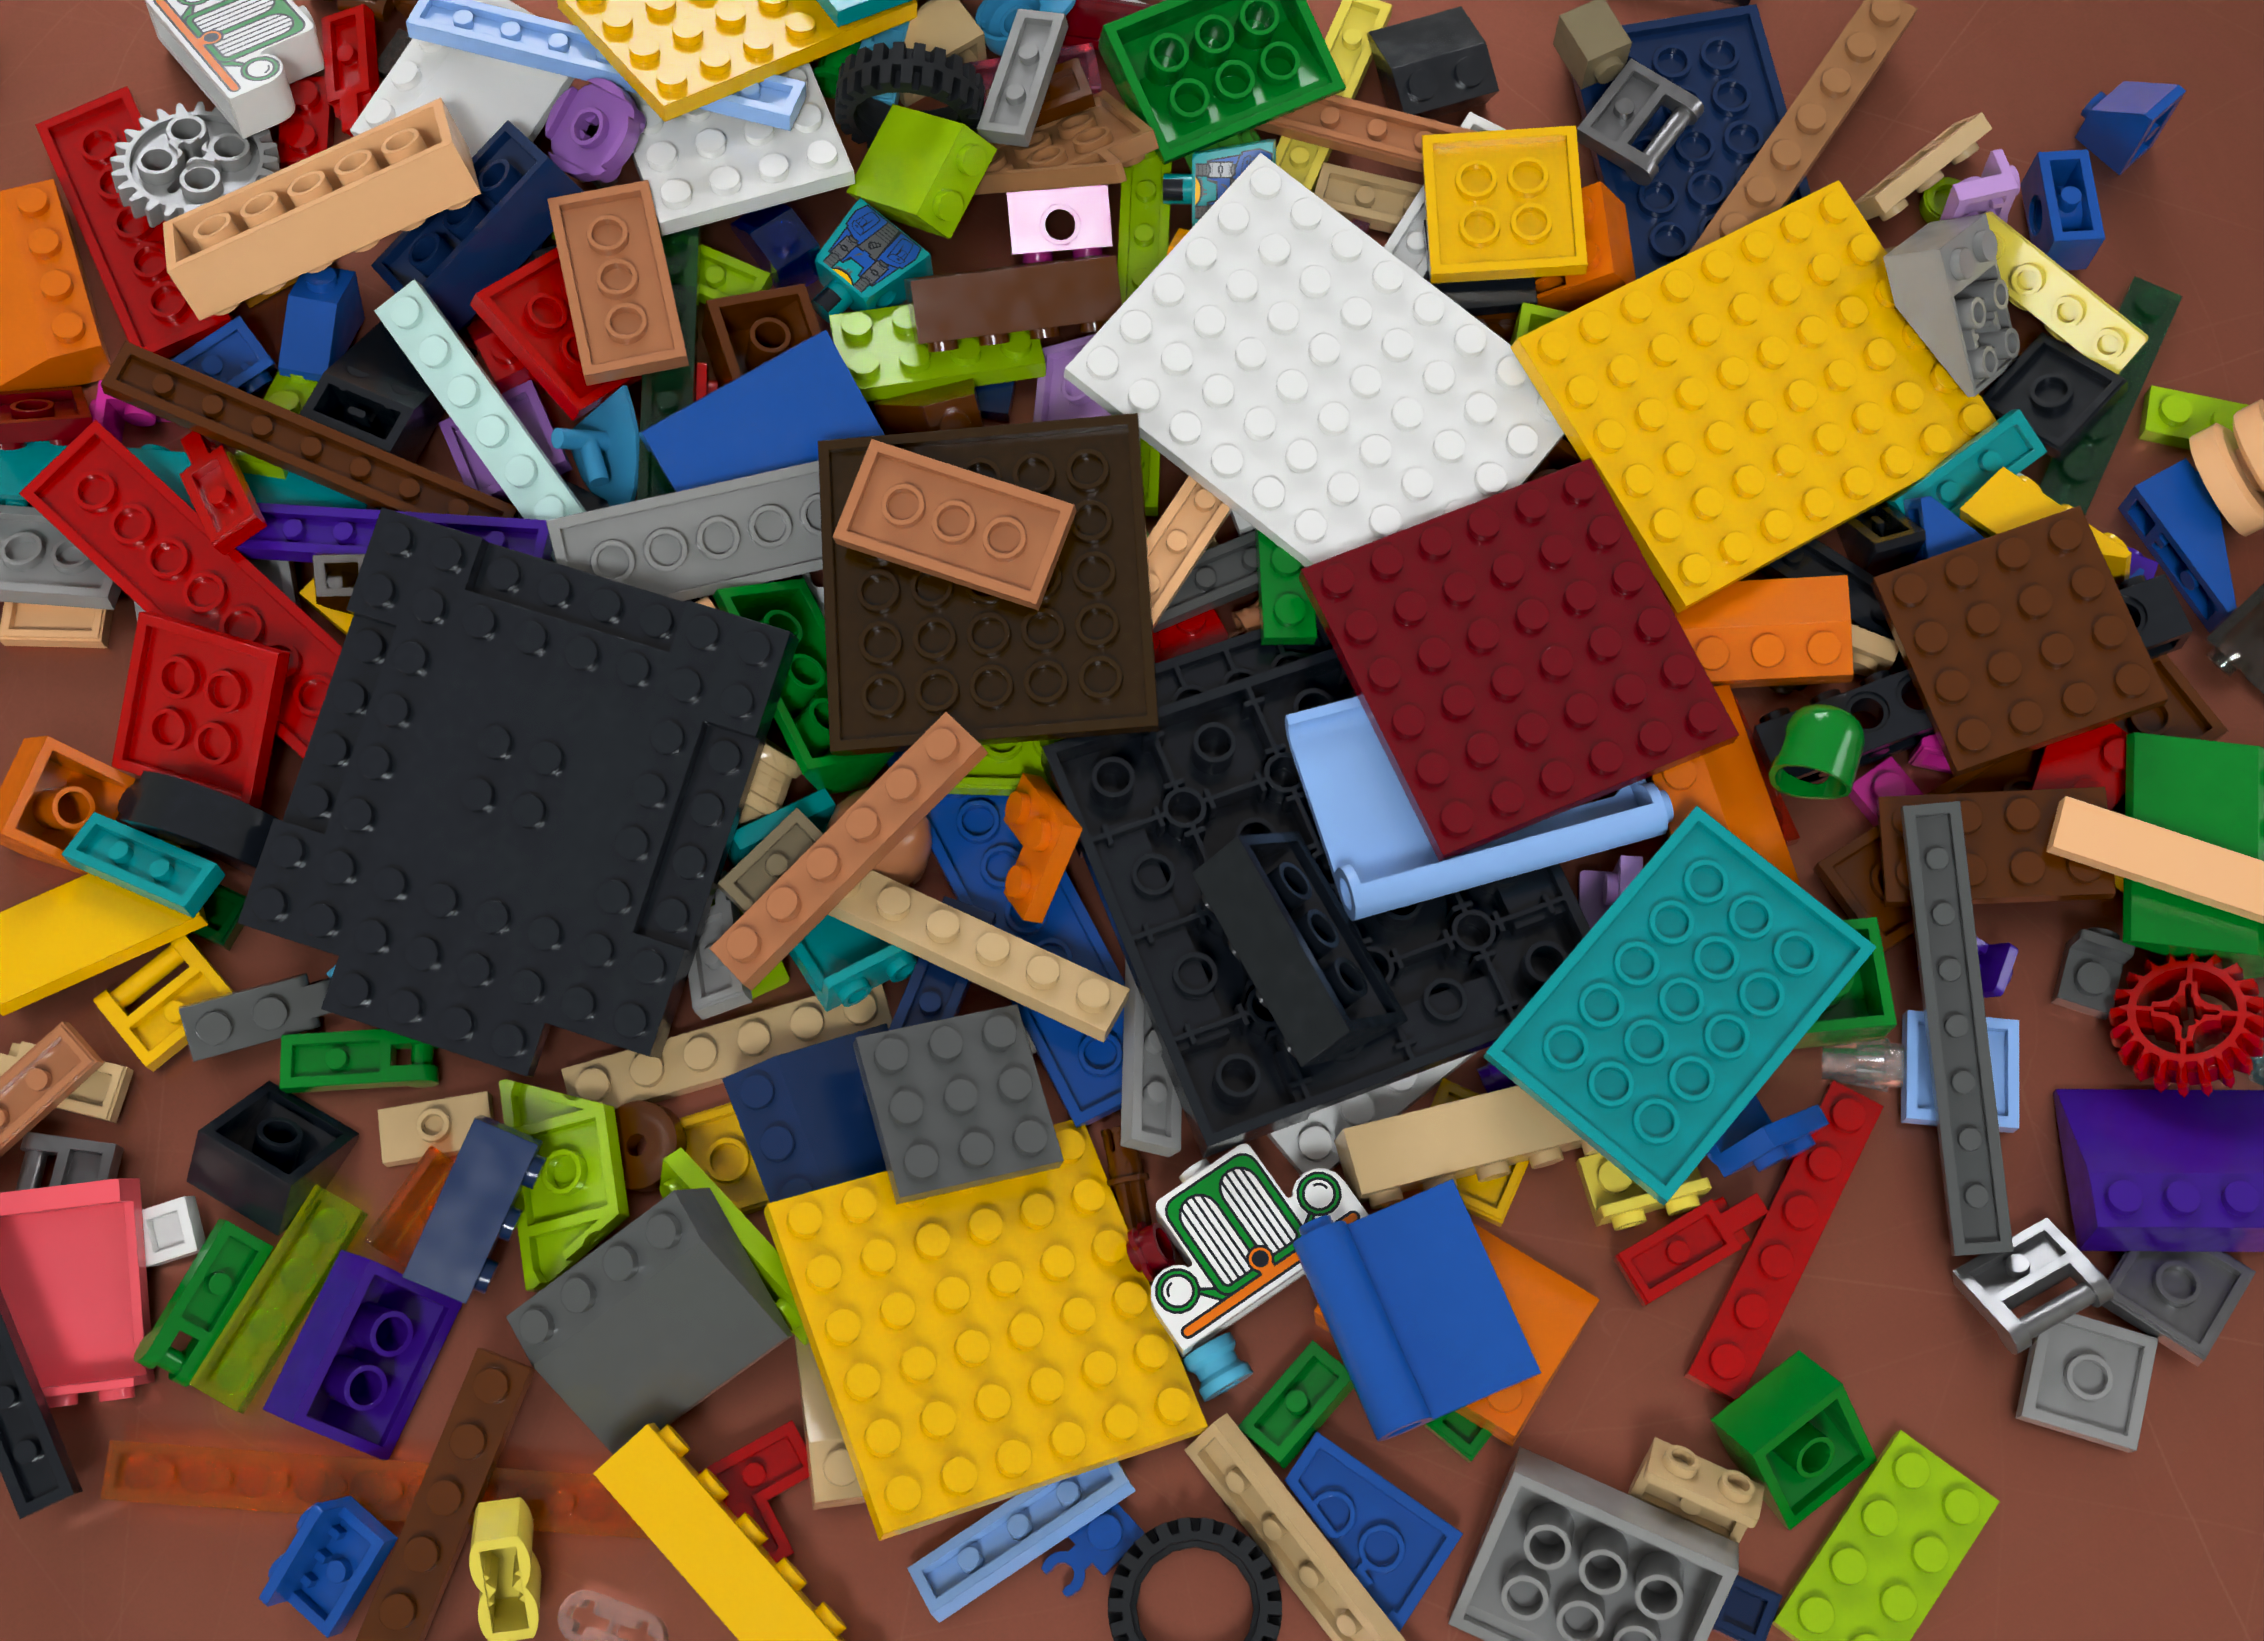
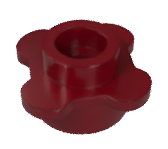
M1141 1221L1137 1223V1229L1132 1228L1128 1230L1129 1241L1126 1243V1250L1133 1267L1139 1273L1143 1272L1148 1281L1153 1282L1163 1269L1175 1264L1176 1255L1172 1241L1161 1224L1156 1222L1148 1226L1146 1222Z

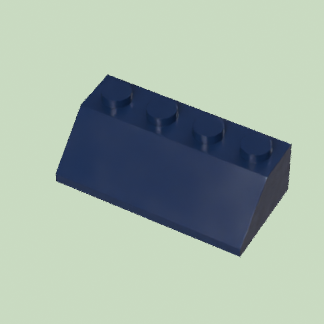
M509 120L472 157L481 194L473 197L470 203L460 209H446L428 217L418 228L411 231H403L371 265L395 293L414 279L419 282L457 333L468 327L474 319L476 312L470 306V303L475 293L516 271L530 258L532 251L541 249L545 239L554 231L547 199L584 192Z

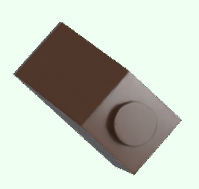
M973 378L873 402L878 424L885 435L985 426Z

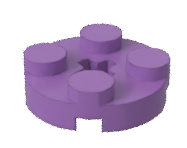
M592 78L587 80L592 84L585 85L579 90L572 86L557 99L546 122L545 137L551 140L553 154L548 152L550 159L562 171L580 181L591 182L599 180L603 183H609L617 179L622 166L632 155L639 135L644 131L646 119L644 114L637 109L634 99L626 91L607 79ZM591 124L594 126L599 124L596 134L591 138L586 133L588 127Z

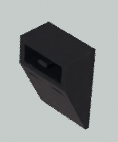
M380 321L323 373L299 415L407 461L416 463L446 410L382 321ZM467 346V348L476 358V356L478 355L477 350Z

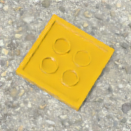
M1576 125L1422 135L1421 147L1431 284L1586 274L1588 263Z

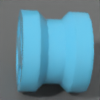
M1231 1332L1212 1339L1182 1359L1187 1372L1196 1374L1200 1381L1199 1393L1204 1402L1227 1392L1253 1374V1370L1248 1362L1240 1360L1234 1351L1236 1341Z

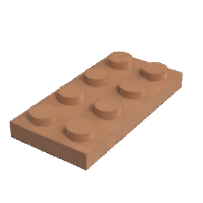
M638 181L548 198L547 201L586 386L689 366L649 181Z
M871 439L833 534V539L838 545L1039 611L1074 520L1076 508L1074 504Z

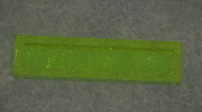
M315 1184L189 1384L234 1411L244 1414L320 1293L340 1250H347L369 1214Z

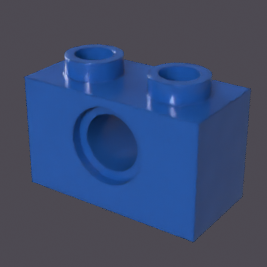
M2084 149L2038 152L2020 184L2030 241L2066 271L2087 269L2105 240L2089 151Z

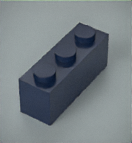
M484 1115L475 1117L402 1277L465 1304L474 1296L475 1291L485 1294L499 1266V1262L490 1259L500 1238L508 1242L510 1241L522 1216L523 1210L514 1207L523 1186L530 1189L534 1188L546 1163L547 1158L538 1154L544 1141Z

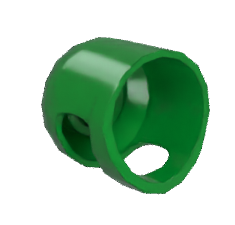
M1813 704L1798 709L1788 720L1785 727L1786 736L1779 755L1772 761L1769 771L1770 784L1777 791L1796 798L1828 800L1848 796L1852 791L1865 744L1864 731L1860 722L1849 712L1832 705ZM1800 766L1827 773L1829 777L1824 783L1812 784L1788 774L1782 768Z

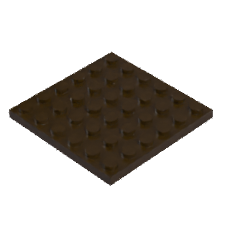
M1138 413L818 441L829 740L832 755L852 756L907 751L945 712L955 719L981 745L1160 731ZM871 439L1075 505L1076 514L1039 611L835 543L833 534Z

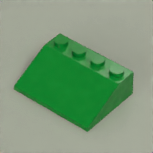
M1165 0L1103 25L1098 49L1125 104L1131 112L1154 130L1159 149H1156L1155 152L1163 165L1338 94L1346 88L1306 0Z
M2138 732L2128 734L2126 741L2125 815L2264 861V748L2254 745ZM2124 878L2123 943L2165 956L2170 953L2182 961H2186L2187 956L2193 953L2199 957L2200 962L2206 963L2209 958L2216 954L2223 961V969L2238 963L2239 967L2243 969V979L2264 977V924Z

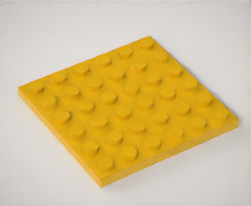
M1072 1120L1053 1125L1064 1159L1061 1166L1056 1169L897 1205L888 1172L884 1171L771 1202L765 1207L763 1213L879 1541L1202 1434L1208 1427L1175 1344L1155 1316L1151 1307V1285L1143 1272L1139 1273L1130 1262L1126 1250V1243L1129 1241L1128 1229L1111 1187L1107 1185V1177L1085 1125L1076 1128Z

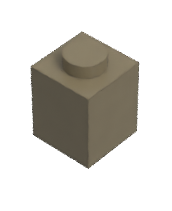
M1593 0L1559 15L1553 45L1582 90L1596 83L1606 84L1613 81L1627 63L1632 41L1606 0Z

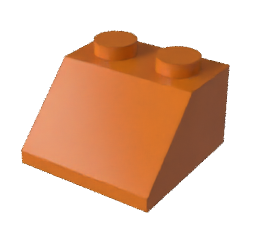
M52 737L24 738L0 787V845L26 857L86 875L88 872L71 866L61 855L94 812L116 820L119 814V800L125 790L134 784L135 778Z

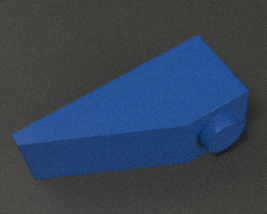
M2185 458L2135 485L2118 509L2210 633L2218 629L2236 610L2237 606L2219 509L2205 487L2199 472Z

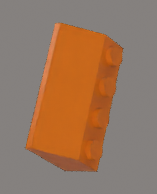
M1848 575L1737 581L1680 613H1677L1661 588L1713 686L1730 685V688L1852 682L1854 674Z
M1730 685L1713 686L1739 736L1734 743L1646 778L1647 782H1652L1659 790H1665L1671 799L1674 818L1671 822H1668L1667 840L1692 810L1698 806L1801 887Z

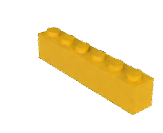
M655 1423L645 1425L593 1473L739 1641H845L840 1634L847 1627L841 1618L824 1601L816 1608L801 1590L807 1584L806 1579L786 1557H783L778 1563L775 1562L762 1546L769 1539L762 1528L746 1512L739 1518L733 1514L730 1508L723 1502L729 1495L728 1490L709 1469L705 1468L698 1474L684 1457L691 1450L690 1447L669 1424L661 1430Z

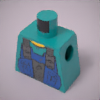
M1266 139L1195 152L1192 155V174H1164L1163 204L1192 205L1193 227L1260 153L1276 164V139Z
M860 198L816 256L815 264L819 281L825 288L811 300V303L816 313L828 323L829 315L843 313L848 307L855 312L898 306L907 300L903 279L934 275L930 253Z

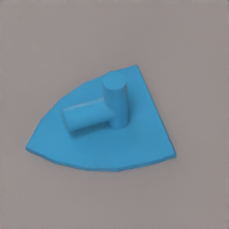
M622 385L573 429L555 428L551 435V443L556 449L571 450L580 476L591 493L607 500L609 506L635 500L640 470L639 429L628 386Z

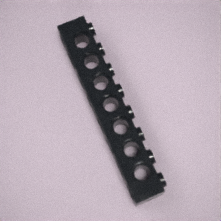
M2165 574L2146 580L2144 575H2139L2117 585L2151 659L2183 647L2193 629ZM1907 669L1893 675L1890 670H1882L1864 678L1858 688L1841 693L1839 689H1831L1818 694L1809 701L1810 705H1832L1849 712L1851 715L1855 712L1865 711L1875 716L1879 725L1871 729L1863 728L1865 744L1859 767L1914 748L1923 737L1935 734L1925 709H1912L1902 699L1904 694L1917 693ZM1787 707L1767 713L1759 719L1760 724L1754 726L1751 743L1769 784V771L1772 761L1779 755L1786 736L1785 727L1788 720L1796 712H1790ZM1800 766L1782 768L1788 774L1812 784L1827 780L1829 777L1827 773ZM1770 784L1772 791L1775 795V798L1786 795L1784 793L1777 791Z

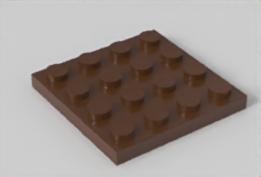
M2080 505L1873 577L1872 589L1954 777L2165 705L2169 699Z

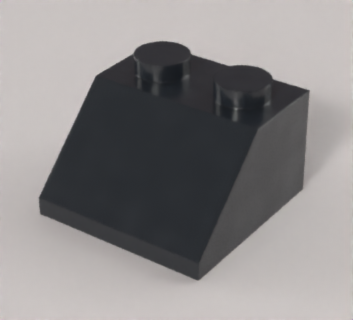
M1462 6L1367 33L1387 108L1433 119L1486 104L1499 92L1486 42Z
M268 1081L198 1130L187 1182L279 1236L314 1208L357 1143L359 1133L292 1093L286 1094L279 1089L278 1085Z

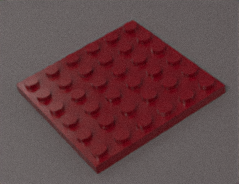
M1591 458L1305 567L1300 571L1299 580L1439 862L1448 860L1734 743L1739 736L1736 727Z

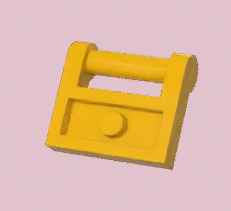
M188 934L171 941L167 948L110 992L108 989H105L93 999L96 1006L145 1067L153 1072L188 1045L179 1013L180 1006L234 992ZM184 961L189 965L185 971L130 1015L128 1014L126 1008Z

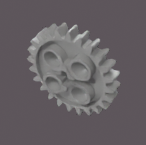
M198 102L194 111L189 112L186 111L181 103H178L176 105V114L172 115L167 114L162 109H157L158 120L155 122L143 117L139 118L141 131L125 129L124 133L127 142H116L114 146L117 156L110 157L113 172H111L112 179L123 207L130 206L133 217L136 219L146 215L149 227L152 228L163 221L171 220L281 170L277 144L272 142L269 129L243 139L216 107L212 112L206 111L203 102Z

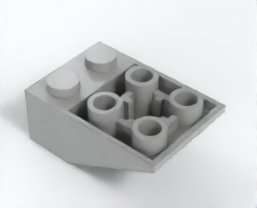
M1986 213L1929 222L1883 257L1895 307L1967 397H1975L2006 371L2019 357L2020 349L2019 335L2012 328L2007 307L2009 300L2008 287L2000 277L1997 264V239L1993 231L1989 229Z

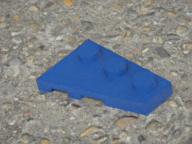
M1317 1431L1284 1481L1351 1568L1363 1587L1400 1632L1463 1533Z

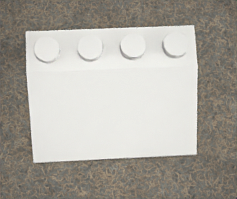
M473 0L534 15L510 0ZM412 38L350 129V132L353 136H357L436 99L442 98L469 147L471 157H473L507 120L530 141L534 142L547 122L553 105L569 89L575 78Z

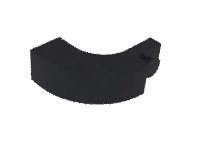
M143 771L140 779H135L134 784L128 787L122 794L118 803L119 814L115 821L155 838L172 841L203 852L254 877L273 819L278 818L247 803L199 784L161 773Z

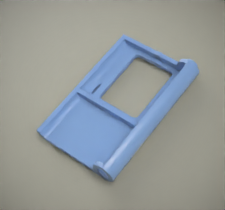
M1357 696L1285 716V730L1289 747L1346 914L1352 921L1664 835L1668 830V822H1671L1674 818L1673 805L1667 792L1659 790L1652 782L1647 783L1646 779H1643L1617 790L1616 795L1613 797L1577 806L1448 860L1439 862Z

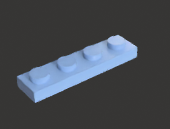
M1118 1461L1016 1495L907 1569L930 1614L940 1623L1136 1490Z

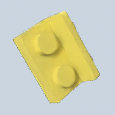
M1600 1153L1578 1158L1576 1161L1596 1227L1612 1223L1615 1231L1631 1228L1646 1222L1645 1213L1666 1208L1668 1216L1692 1211L1700 1206L1699 1199L1703 1198L1712 1189L1709 1178H1701L1697 1166L1663 1206Z

